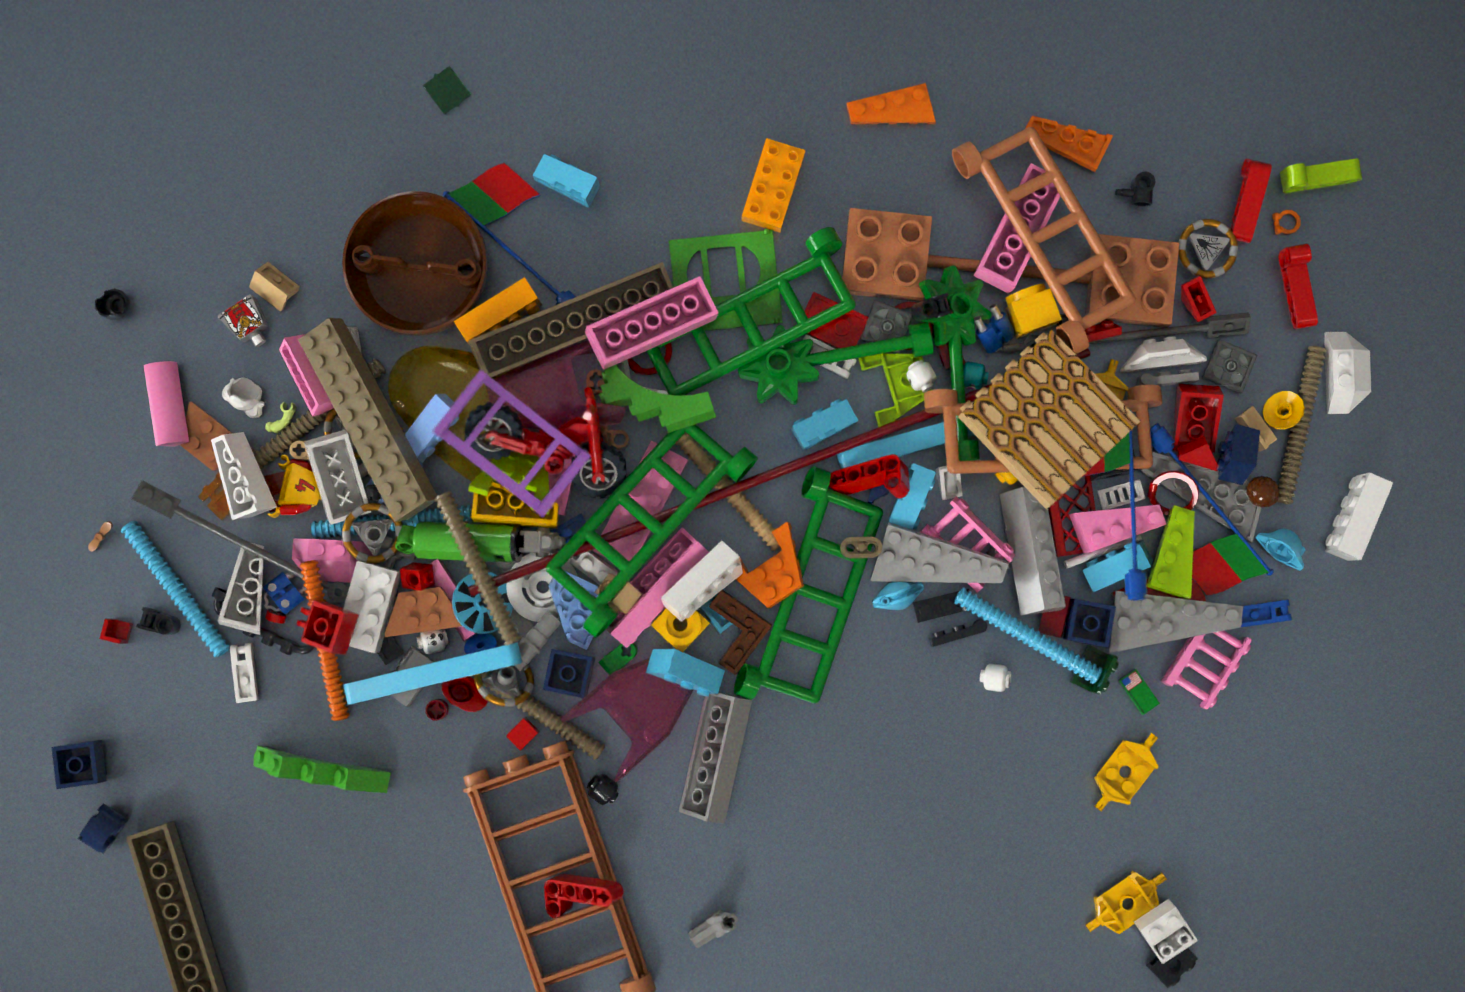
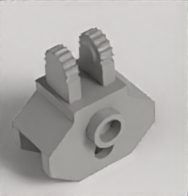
M538 527L537 531H520V535L524 536V548H519V552L536 553V557H546L549 554H554L566 544L565 538L559 536L557 532H550V528Z

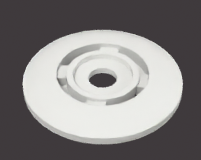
M528 553L522 557L519 563H515L511 570L543 557H536V553ZM566 562L562 566L563 570L578 576L570 562ZM546 568L506 584L507 596L512 607L524 618L538 622L547 611L559 619L550 589L545 593H541L536 587L540 581L550 583L552 576L547 573ZM522 588H526L527 594L535 602L534 604L527 600Z

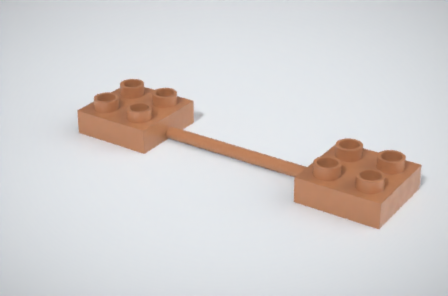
M850 208L842 279L851 295L921 302L924 299V295L919 287V283L926 280L927 267L945 269L955 265L958 270L975 272L981 260L928 255L932 216ZM1098 234L1136 297L1133 305L1105 320H1111L1114 323L1161 328L1170 326L1173 316L1179 243ZM1091 248V256H1090V257H1092V256L1095 255V253L1093 252L1092 248ZM1026 265L1021 277L1044 279L1037 266ZM1102 266L1072 281L1074 283L1088 284L1085 315L1120 297ZM1053 268L1057 275L1068 270Z

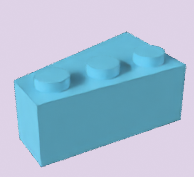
M839 398L830 403L831 407L825 410L820 408L811 413V417L807 419L801 418L793 423L791 431L802 451L858 422L847 399L842 401Z
M914 463L908 467L910 490L905 497L896 498L887 524L890 522L911 530L917 529L921 518L918 515L920 510H924L928 501L926 496L928 491H931L934 486V476L936 474L935 471Z
M1144 540L1136 543L1137 569H1142L1143 571L1151 567L1154 561ZM1132 542L1124 545V549L1118 552L1115 549L1104 554L1105 558L1099 561L1095 558L1085 563L1086 567L1083 568V572L1093 592L1125 579V574L1129 573L1130 569H1133Z
M653 649L646 670L648 674L680 684L685 689L697 690V694L709 697V694H718L725 672L723 669L676 649Z

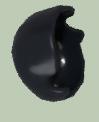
M115 288L108 291L104 290L103 295L95 299V310L99 315L110 320H117L123 317L130 305L128 296L123 291Z

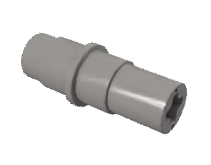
M547 611L538 623L524 637L520 638L521 641L518 644L523 663L513 665L516 669L521 671L536 654L539 655L541 653V648L561 624L555 616Z

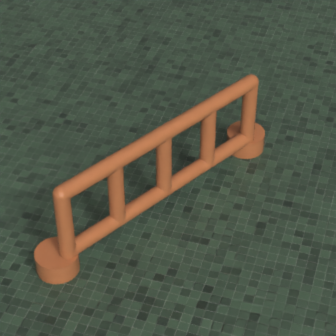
M1028 127L981 152L969 141L952 150L953 161L959 173L965 179L982 172L1067 316L1068 321L1056 327V335L1075 354L1086 350L1089 347V341L1084 330L1133 305L1136 297L1036 129ZM1029 142L1046 172L1007 191L990 161ZM1053 183L1070 214L1032 233L1014 202ZM1077 224L1095 255L1057 275L1039 244ZM1102 266L1120 297L1082 317L1064 285Z
M1159 385L1131 387L1127 390L1128 400H1120L1129 410L1136 412V417L1140 420L1137 424L1140 456H1133L1134 469H1148L1153 465L1148 408L1162 405V392ZM937 389L924 393L925 412L943 413L946 463L949 473L1010 472L996 456L995 460L959 461L956 416L962 413L960 408L965 403H958L957 391L952 389ZM1129 464L1117 469H1129Z

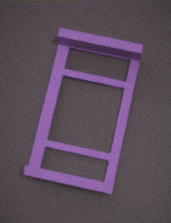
M482 370L478 372L432 431L542 517L590 458L587 452L564 436ZM484 383L501 397L464 442L448 430V427ZM505 401L555 439L520 484L470 447ZM561 443L577 457L545 498L540 501L524 488Z

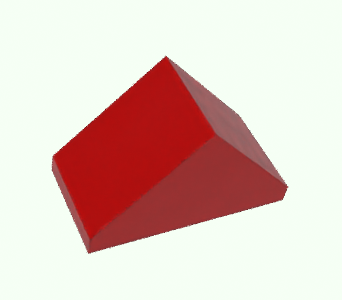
M1197 276L1181 285V302L1197 322L1217 313L1201 276Z
M1204 436L1178 447L1175 451L1178 460L1214 471L1217 469L1218 464Z

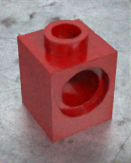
M412 562L400 568L401 583L404 589L422 591L435 584L432 564Z

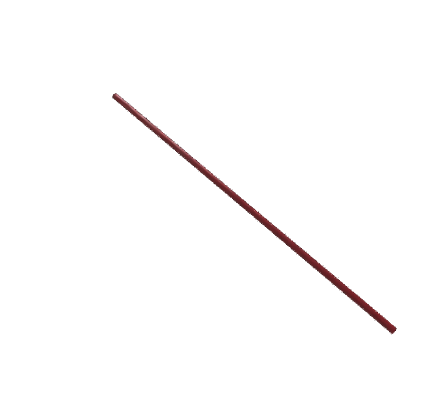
M1089 348L1076 354L1080 359L1091 356ZM992 383L983 387L988 389L992 385ZM983 387L965 393L966 403L968 401H975L977 399L975 395ZM924 409L708 493L694 510L942 413H927ZM680 505L652 516L660 523L665 522ZM636 521L600 536L608 543L647 529V527L640 521ZM585 541L572 557L596 548L588 541ZM558 552L494 576L492 581H495V587L542 570L546 568V565ZM474 584L468 587L471 596L481 593V591L478 592V585Z

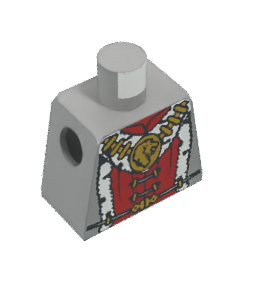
M249 294L217 315L240 341L245 343L251 339L255 347H259L266 342L261 332L268 328V324L257 299L253 295Z

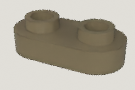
M848 537L842 541L840 552L849 559L875 558L882 552V543L876 537ZM869 544L875 547L873 552L868 550L867 546ZM847 545H852L854 547V551L849 552L847 550Z

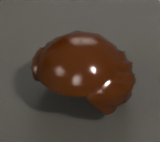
M1268 476L1254 477L1246 487V493L1253 505L1270 507L1278 501V485Z

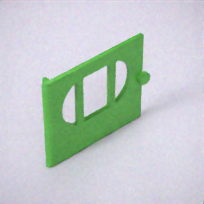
M765 229L764 231L669 240L673 276L671 284L673 288L688 282L687 267L689 261L694 254L700 251L704 285L714 305L716 306L735 296H712L707 250L735 247L740 293L746 290L742 247L750 250L759 262L760 277L757 284L777 274L773 231ZM778 288L746 304L757 326L783 323ZM735 310L702 327L704 331L741 328L743 325Z

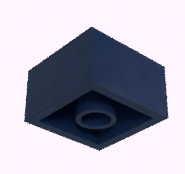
M1235 424L1233 429L1227 432L1225 440L1220 442L1218 453H1221L1216 471H1219V480L1243 485L1257 466L1260 430Z
M1071 599L1063 639L1109 648L1116 606Z
M551 649L543 690L586 699L595 658Z
M102 740L51 747L56 789L98 784L107 781Z

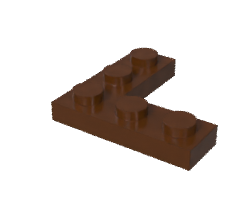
M722 589L711 601L709 607L742 631L721 657L718 664L736 675L772 627V624Z

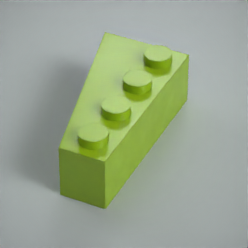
M1176 505L1170 508L1147 582L1148 588L1183 599L1191 598L1195 511Z

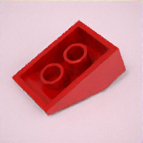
M1178 384L1174 412L1173 438L1175 442L1173 445L1175 447L1173 450L1204 436L1212 453H1215L1224 397L1220 386Z

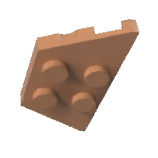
M190 401L186 414L189 442L180 446L208 468L215 471L219 468L211 440L224 434H232V432L194 402Z
M442 587L429 588L422 591L398 593L385 631V637L460 627L462 625L456 619L452 602Z

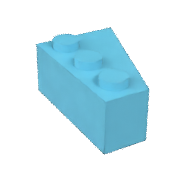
M552 154L550 156L543 155L533 174L535 181L588 208L600 188L596 176L584 172L572 164H566Z

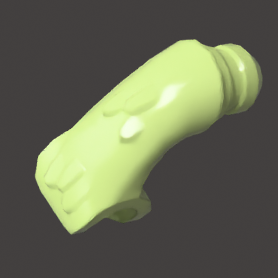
M283 402L280 405V409L284 413L282 419L267 422L265 425L266 431L278 434L291 423L290 421L296 411V405L292 402L290 409L287 410L286 402Z

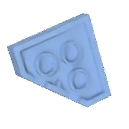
M567 572L595 598L598 596L594 592L599 586ZM552 577L548 586L566 640L587 650L593 636L582 626L592 612Z

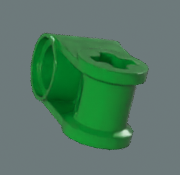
M635 643L629 645L632 648L630 651L631 656L623 654L625 651L624 645L620 644L598 662L611 678L618 674L637 655L638 649Z

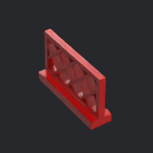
M1090 475L1084 476L1085 484L1082 488L1075 483L1072 485L1079 491L1074 500L1064 493L1048 508L1056 557L1083 554L1082 549L1078 550L1080 547L1079 540L1072 535L1074 527L1072 526L1069 531H1066L1062 527V521L1065 517L1071 520L1068 513L1073 506H1076L1082 512H1088V510L1096 511ZM1082 494L1088 498V505L1085 509L1077 503ZM1062 497L1071 502L1066 511L1059 507V501ZM1068 538H1071L1077 545L1073 551L1066 552L1065 542Z

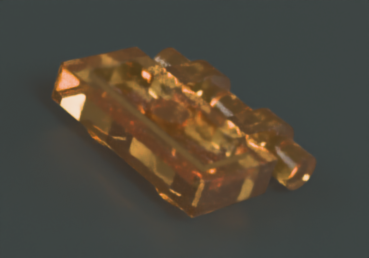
M220 472L215 475L216 478L209 485L203 487V491L198 498L204 502L210 497L212 501L207 507L224 521L230 514L224 489L218 495L215 492L222 484Z

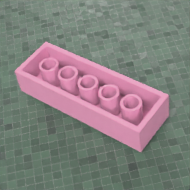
M1030 163L1019 186L1046 171ZM1051 183L1014 202L1032 233L1046 226L1060 198V194L1054 184ZM1004 213L973 276L1011 294L1031 255L1006 213Z
M699 276L586 326L585 334L602 369L605 370L716 320L718 311Z
M651 440L640 463L653 450L657 443ZM671 450L661 458L681 476L689 462L688 459ZM652 468L628 495L651 515L663 511L675 487ZM619 504L601 535L639 520ZM647 528L609 544L630 561L645 545L651 531ZM593 549L594 552L603 556L597 549Z
M682 527L630 582L642 595L627 614L621 611L617 612L618 615L609 625L607 631L626 648L634 643L641 632L648 628L657 615L666 609L661 597L709 552Z

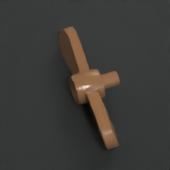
M107 521L102 524L100 531L95 534L94 539L88 545L89 551L93 552L98 548L100 542L105 539L106 534L112 529V522Z

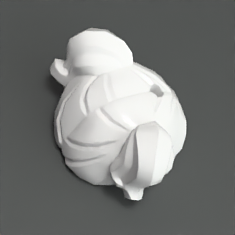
M248 378L230 379V383L223 388L221 394L224 400L228 401L234 408L245 411L248 417L259 418L262 415V407L265 406V402L261 401V388Z

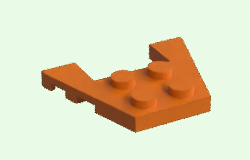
M789 522L772 531L782 551L751 572H748L740 558L743 574L736 578V580L767 608H772L804 586L799 560H797L795 552L796 545L792 538V527Z

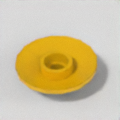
M1281 391L1275 393L1268 398L1264 405V420L1270 427L1285 430L1300 422L1304 415L1305 406L1300 396L1294 392Z

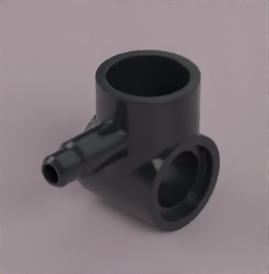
M1140 172L1132 180L1131 189H1116L1115 195L1132 197L1131 204L1134 206H1151L1153 188L1156 183L1155 177L1150 172ZM1139 180H1144L1147 183V188H1142L1139 185Z

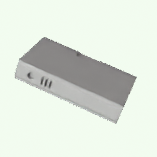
M411 646L393 672L433 663L434 661ZM423 687L392 694L391 696L406 707H410Z

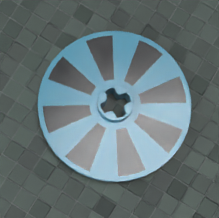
M489 572V575H492L493 577L497 576L496 574ZM469 574L457 584L452 597L454 615L464 628L473 633L487 634L495 632L499 628L495 627L496 622H493V616L489 614L491 612L490 609L487 610L486 608L488 606L487 603L484 606L479 605L482 593L471 596L468 587L474 585L476 581L472 579L473 574ZM506 584L498 586L499 590L497 592L498 594L501 593L502 596L500 598L501 600L504 599L503 604L507 605L506 610L510 611L509 616H511L513 607L507 596Z

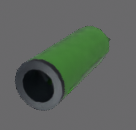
M418 522L416 527L404 525L397 537L395 548L404 554L414 553L419 559H464V556L460 555L461 550L457 548L458 544L454 542L456 539L451 536L453 533L449 532L450 527L446 526L444 522ZM470 523L465 525L466 528L469 527L470 530L468 532L469 534L472 533L473 536L471 538L472 540L475 539L474 544L478 546L477 550L481 552L480 557L484 558L483 561L515 563L521 561L523 552H519V548H524V536L520 535V531H523L520 525Z

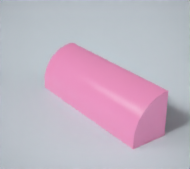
M305 334L285 337L279 351L312 416L330 411L334 407L298 341Z
M163 361L145 364L144 371L156 446L175 447L189 442L177 362Z
M436 559L430 563L433 566L435 584L429 588L442 587L452 602L457 584L442 560ZM463 626L455 627L464 642L477 634Z

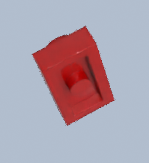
M1111 320L1101 321V324L1093 325L1084 331L1088 341L1093 342L1122 335V326L1113 323Z

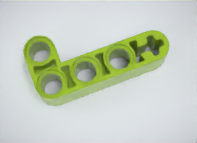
M1358 158L1311 166L1299 163L1287 166L1280 172L1283 193L1348 184L1363 179Z

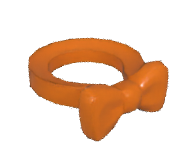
M1284 210L1281 213L1275 212L1272 214L1275 234L1277 235L1280 233L1288 235L1295 233L1301 225L1300 216L1293 210ZM1286 214L1292 215L1296 220V225L1291 230H1287L1279 224V220Z

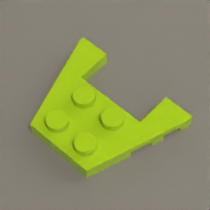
M882 353L858 358L861 371L883 366L894 403L893 407L874 412L878 427L897 420L924 401L925 392H922V390L915 391L906 377V373L909 370L908 367L914 362L923 360V356L914 358L913 354Z
M514 451L508 457L503 456L498 460L494 458L491 463L520 484L540 457ZM544 464L524 488L535 492L534 496L540 501L549 492L548 471L545 469ZM482 471L470 483L469 491L487 496L495 479L485 471Z

